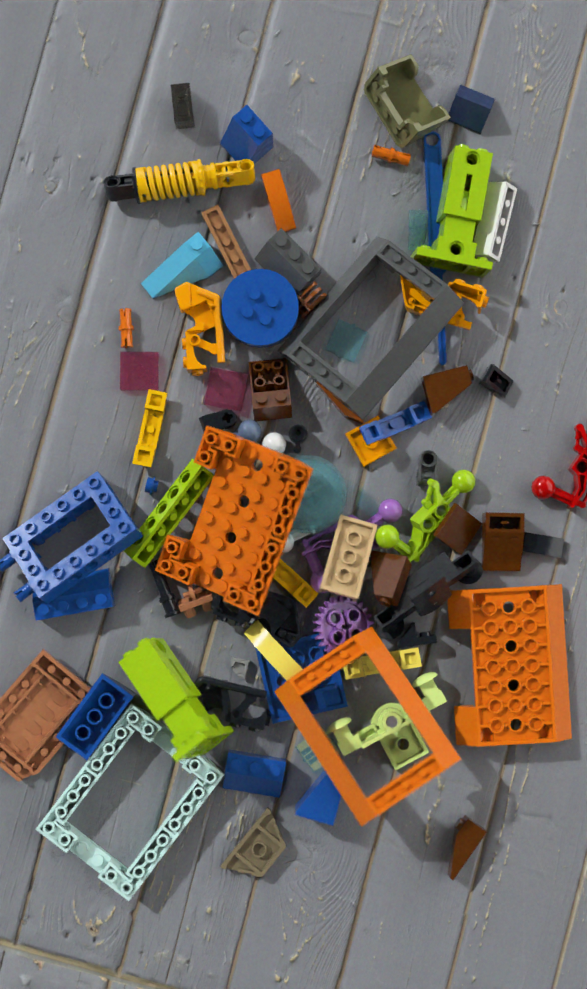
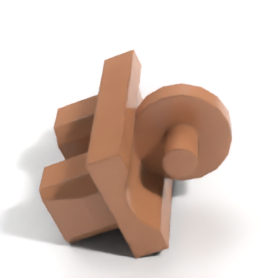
M188 585L189 591L184 592V598L178 600L180 612H184L187 618L197 615L195 607L202 605L204 612L212 610V592L209 590L202 591L201 587L194 589L192 585Z

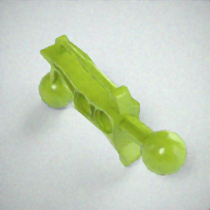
M458 470L452 477V486L443 495L440 493L439 482L432 478L428 479L426 499L424 498L421 501L423 506L410 518L413 529L409 542L406 544L400 540L399 532L394 526L383 525L377 529L375 534L377 544L381 548H393L400 555L407 556L410 563L413 560L419 562L421 554L430 542L434 540V532L450 510L449 504L460 493H468L473 490L476 482L474 474L469 470Z

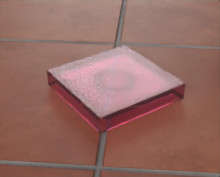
M120 352V390L148 391V389L159 391V352Z
M211 367L204 405L241 412L248 374Z

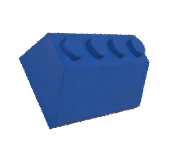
M109 568L94 571L49 604L42 601L34 592L32 602L36 621L114 607L115 600Z
M102 673L59 731L56 738L88 760L136 694L120 682Z

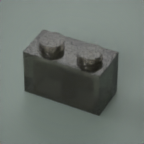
M190 83L171 84L176 129L195 127Z

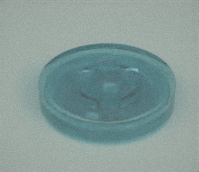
M312 455L298 456L295 459L312 467L313 472L291 530L299 533L320 532L334 524L342 514L347 499L346 484L339 470L326 459Z

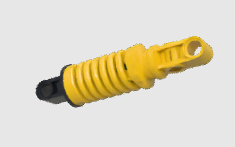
M197 159L188 163L183 162L182 168L180 163L175 164V169L173 164H169L168 170L166 165H161L160 171L159 166L155 165L153 167L154 172H152V167L150 166L147 168L133 167L132 174L111 175L106 177L103 183L109 201L116 202L136 198L137 203L141 204L147 201L151 202L152 197L155 201H158L160 198L166 200L167 196L169 199H173L174 196L176 198L181 196L188 197L189 192L191 196H195V194L196 196H205L206 189L214 188V190L223 187L251 185L255 182L256 178L254 162L250 159L225 161L222 163L212 162L210 165H203L201 160Z

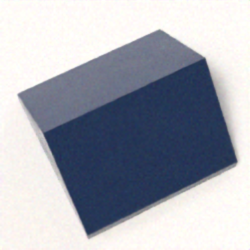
M460 85L448 113L451 117L448 121L481 134L495 98Z

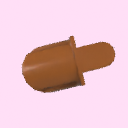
M315 281L301 295L297 296L298 301L302 302L299 305V313L302 315V319L327 296L326 293H323L312 302L323 290L321 287H318L307 297L318 285Z

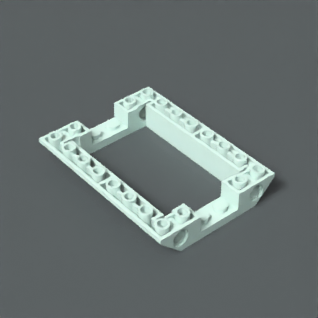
M132 703L36 828L38 832L67 853L70 850L100 873L98 878L128 901L224 776V773L205 755L179 761L183 764L182 768L190 774H195L197 778L128 868L67 821L136 730L148 742L151 743L153 741L171 756L177 751L171 742V739L175 737L171 730L149 712Z

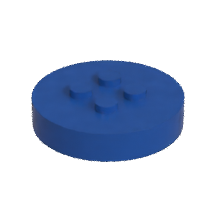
M253 269L240 274L232 280L223 295L222 315L227 329L234 338L251 347L265 348L280 343L292 332L298 319L299 304L293 286L285 277L271 270Z

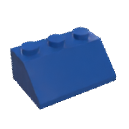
M229 749L223 788L280 798L286 759Z

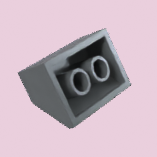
M282 228L267 241L254 258L263 269L274 271L285 277L293 286L297 296L321 274L319 265Z

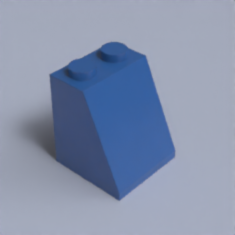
M246 105L232 117L220 144L235 161L250 159L255 164L273 148V133L254 111Z
M325 770L296 803L295 815L334 825L341 794Z

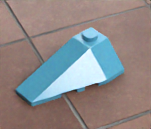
M197 232L152 272L141 285L154 299L174 291L177 286L185 282L192 284L202 279L205 280L224 265L207 241Z

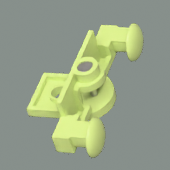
M435 672L422 674L412 683L413 688L419 686L424 696L420 699L429 712L447 702L441 689L437 688L433 680L438 675ZM390 702L381 705L374 712L371 724L353 734L347 726L352 721L348 717L334 721L326 730V734L334 733L338 741L337 745L343 756L361 747L363 749L379 740L395 771L429 753L417 728L400 703ZM403 738L407 739V748L400 749L398 741Z

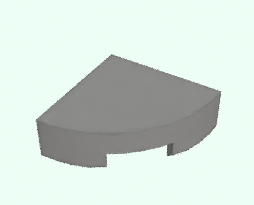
M231 656L233 671L238 677L245 680L250 660Z

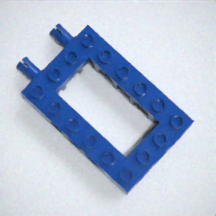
M97 471L3 538L10 553L0 559V570L4 572L17 562L28 579V583L14 591L16 598L22 602L36 592L42 601L49 604L142 538L143 535L106 479ZM97 504L110 526L48 569L40 558L42 557L35 551L32 543L37 546L44 544L46 539L56 532L59 533L63 527L72 521H76L77 517L87 510L90 511Z

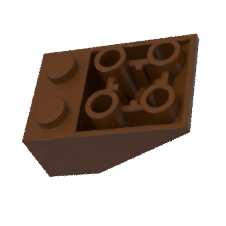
M286 358L248 362L254 421L292 418Z
M482 513L483 571L521 570L525 513Z

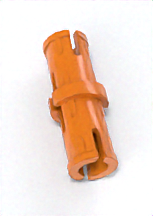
M374 144L371 157L387 160L388 163L394 162L408 166L411 154L396 151L392 147L389 149Z
M122 308L119 309L121 348H127V346L132 348V331L134 326L131 321V309L125 308L124 310Z

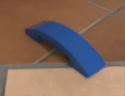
M422 401L383 419L359 427L366 444L369 445L431 419L432 416L425 401Z

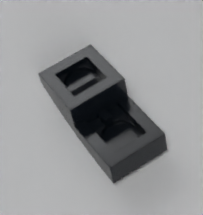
M524 532V552L562 558L564 539Z

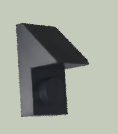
M412 622L397 642V647L437 643V638L435 634H431V631L420 632V636H417L415 622Z

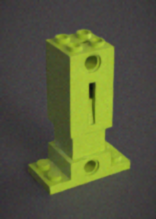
M460 144L458 146L455 145L449 154L436 223H440L438 238L434 241L432 247L421 245L411 255L421 265L482 278L492 270L493 262L488 261L485 257L475 258L477 243L473 242L475 227L482 218L493 153L488 152L486 149L478 148L476 150L469 148L467 145Z
M144 638L137 643L138 647L123 654V659L118 663L157 720L163 719L175 736L171 739V742L177 750L172 754L176 762L207 754L235 732L231 725L223 727L215 714L209 715L198 699L202 694L163 638Z

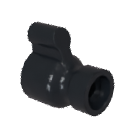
M300 424L292 426L289 430V439L295 444L294 452L296 454L301 452L300 444L304 443L308 436L307 429Z

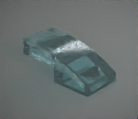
M409 210L408 250H415L421 245H428V210Z

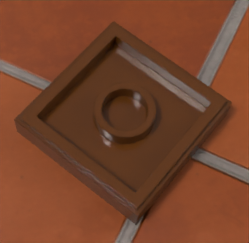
M454 503L433 535L455 552L462 555L482 523L458 504Z

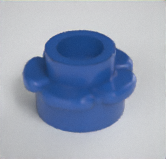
M156 477L147 478L145 492L150 493V495H152V492L157 491L159 481H155Z

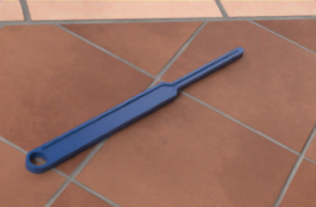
M435 131L425 135L423 140L428 246L432 247L439 234L440 223H436L443 187L441 137ZM435 135L438 138V143L434 146L429 145L426 142L427 136ZM429 267L430 272L443 281V274L447 270ZM445 326L438 333L439 364L442 366L447 363Z

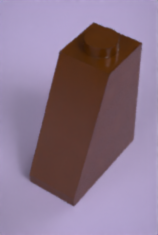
M467 365L426 375L421 378L431 415L437 413L472 384L474 380L471 369L468 370Z
M371 550L374 595L383 606H398L412 565L407 556Z

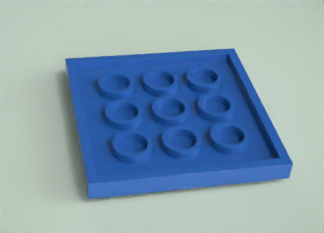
M318 633L301 637L293 647L278 642L303 669L329 653L324 652L325 646H319L321 639H315L319 635ZM256 648L264 688L267 691L266 697L272 723L292 720L274 692L287 680ZM340 670L317 685L321 687L336 682L341 699L340 702L319 709L314 689L300 696L312 714L348 707Z

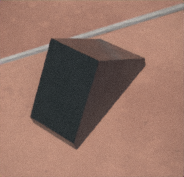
M490 364L479 385L502 397H506L514 381L497 366Z

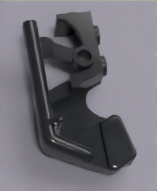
M268 591L259 616L241 608L239 614L229 610L224 605L223 597L218 595L217 599L214 598L211 609L214 610L213 614L217 615L216 619L227 622L228 619L235 621L234 625L246 628V625L251 626L257 619L263 618L268 621L271 627V636L283 644L293 647L301 638L297 606L291 597Z
M207 675L200 676L194 682L202 694L198 699L205 710L208 712L214 707L221 708L224 712L225 721L230 722L229 725L241 728V725L247 726L248 730L253 732H259L264 730L265 726H269L271 715L268 714L269 709H266L263 715L257 718L242 717L243 713L256 701L257 697L266 699V690L228 682V680H221ZM228 690L246 694L242 703L231 712Z

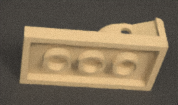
M340 514L318 592H330L351 598L353 602L358 600L378 525Z

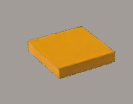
M379 415L345 433L363 467L397 449L391 437L369 445L366 444L359 427L375 420H380Z

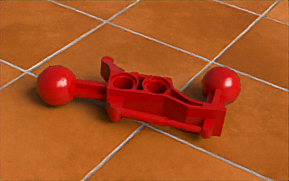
M577 424L574 427L576 431V444L573 446V450L578 455L568 468V471L574 476L575 489L573 494L555 487L554 481L550 477L543 475L535 478L531 486L532 493L538 499L546 500L551 497L567 504L566 508L568 509L574 508V506L586 507L587 493L583 501L579 500L585 492L587 482V434L582 424ZM578 463L584 464L585 470L583 473L578 471Z

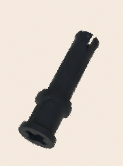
M150 562L148 565L161 596L159 602L164 607L165 618L181 613L175 602L176 596L174 593H171L165 575L155 571L154 562Z

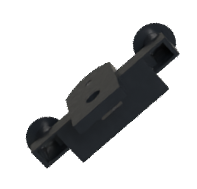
M469 550L454 561H451L445 552L438 555L408 576L398 606L390 605L373 616L376 621L377 633L384 639H395L400 636L404 629V618L414 611L419 616H424L437 610L450 598L452 593L449 587L457 581L463 584L477 582L483 573L481 563L474 558Z

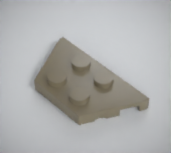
M269 807L266 808L220 865L222 869L236 870L240 873H249L262 878L286 848L285 841Z

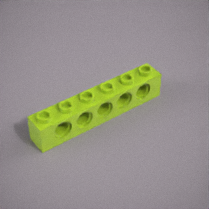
M191 459L139 528L143 537L123 551L132 560L146 568L165 543L167 535H171L211 482L214 474L205 467L194 463V459Z

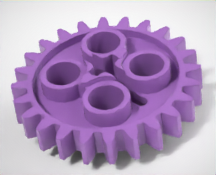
M337 596V599L331 597L330 602L324 601L325 607H319L321 614H315L319 619L313 622V624L318 625V628L313 629V632H318L319 634L315 637V639H321L319 646H325L324 652H329L344 643L345 640L350 639L353 630L358 634L368 629L374 622L368 620L372 614H366L369 608H362V601L356 603L352 599L350 600V598ZM350 611H351V612L353 613V615H354V618H353L352 621L349 619V613H350ZM332 614L336 616L334 623L331 621ZM335 633L338 634L337 642L333 639Z

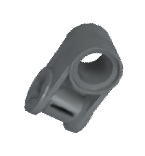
M431 450L423 451L419 455L416 486L421 484L428 485V479H423V477H430L437 481V455ZM426 453L430 454L433 458L431 464H426L423 461V456Z

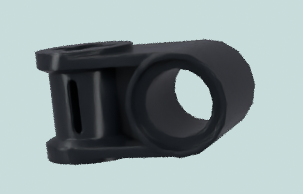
M224 409L216 413L204 415L199 420L203 432L206 426L224 430L236 424L237 415L230 409ZM227 413L230 416L233 415V418L230 419V423H228L227 421H223V419L226 418L225 414Z

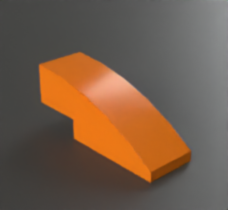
M280 169L261 174L277 232L281 228L285 232L296 229Z

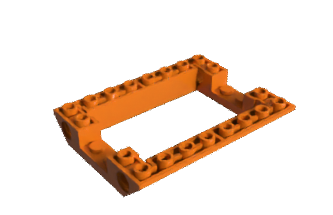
M373 627L354 635L288 679L274 691L361 827L461 760ZM364 653H367L433 752V754L369 797L365 796L302 697H300L318 687V684L349 663L351 665L360 659V656Z

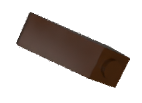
M466 815L463 819L459 818L454 826L456 829L454 830L448 875L452 880L458 875L487 833L483 827Z

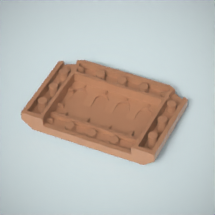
M45 649L33 659L0 698V767L18 782L26 777L38 774L63 746L64 743L58 740L56 736L91 689V687Z

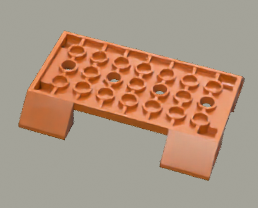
M206 426L194 463L208 469H216L191 540L168 534L155 571L184 584H196L223 596V601L259 616L313 468L300 460L231 432ZM258 459L263 464L260 471L254 467V463ZM243 496L249 498V505L247 507L241 504ZM230 532H233L236 535V541L234 543H231L228 540V534ZM216 568H220L223 571L222 578L215 576Z
M562 584L450 590L452 595L447 600L449 629H470L475 699V706H454L456 745L480 747L551 743L572 739ZM507 601L513 604V610L509 613L503 609V605ZM513 640L516 648L509 652L506 649V643ZM517 680L518 688L513 691L508 688L509 681ZM513 719H519L521 722V726L516 730L510 726Z

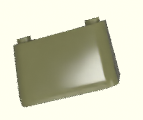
M412 54L379 66L364 85V92L394 142L400 148L412 144L447 123L451 118L443 106L432 108L414 79L418 74V63Z

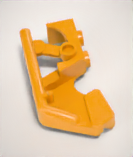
M400 275L405 309L410 313L421 315L432 302L425 299L417 287ZM455 279L447 284L461 300L463 297L472 301L478 309V314L481 313L482 307H487L489 297L486 296L487 290L479 284L469 285L462 279ZM462 307L447 323L469 331L472 326V322L464 320L465 315Z
M185 282L175 288V295L181 313L190 315L195 320V326L186 330L185 338H182L183 350L186 349L187 356L183 357V366L187 368L188 373H192V376H202L203 372H207V367L197 361L194 347H200L213 355H217V362L225 363L222 301L218 294ZM215 327L216 343H209L200 339L197 334Z

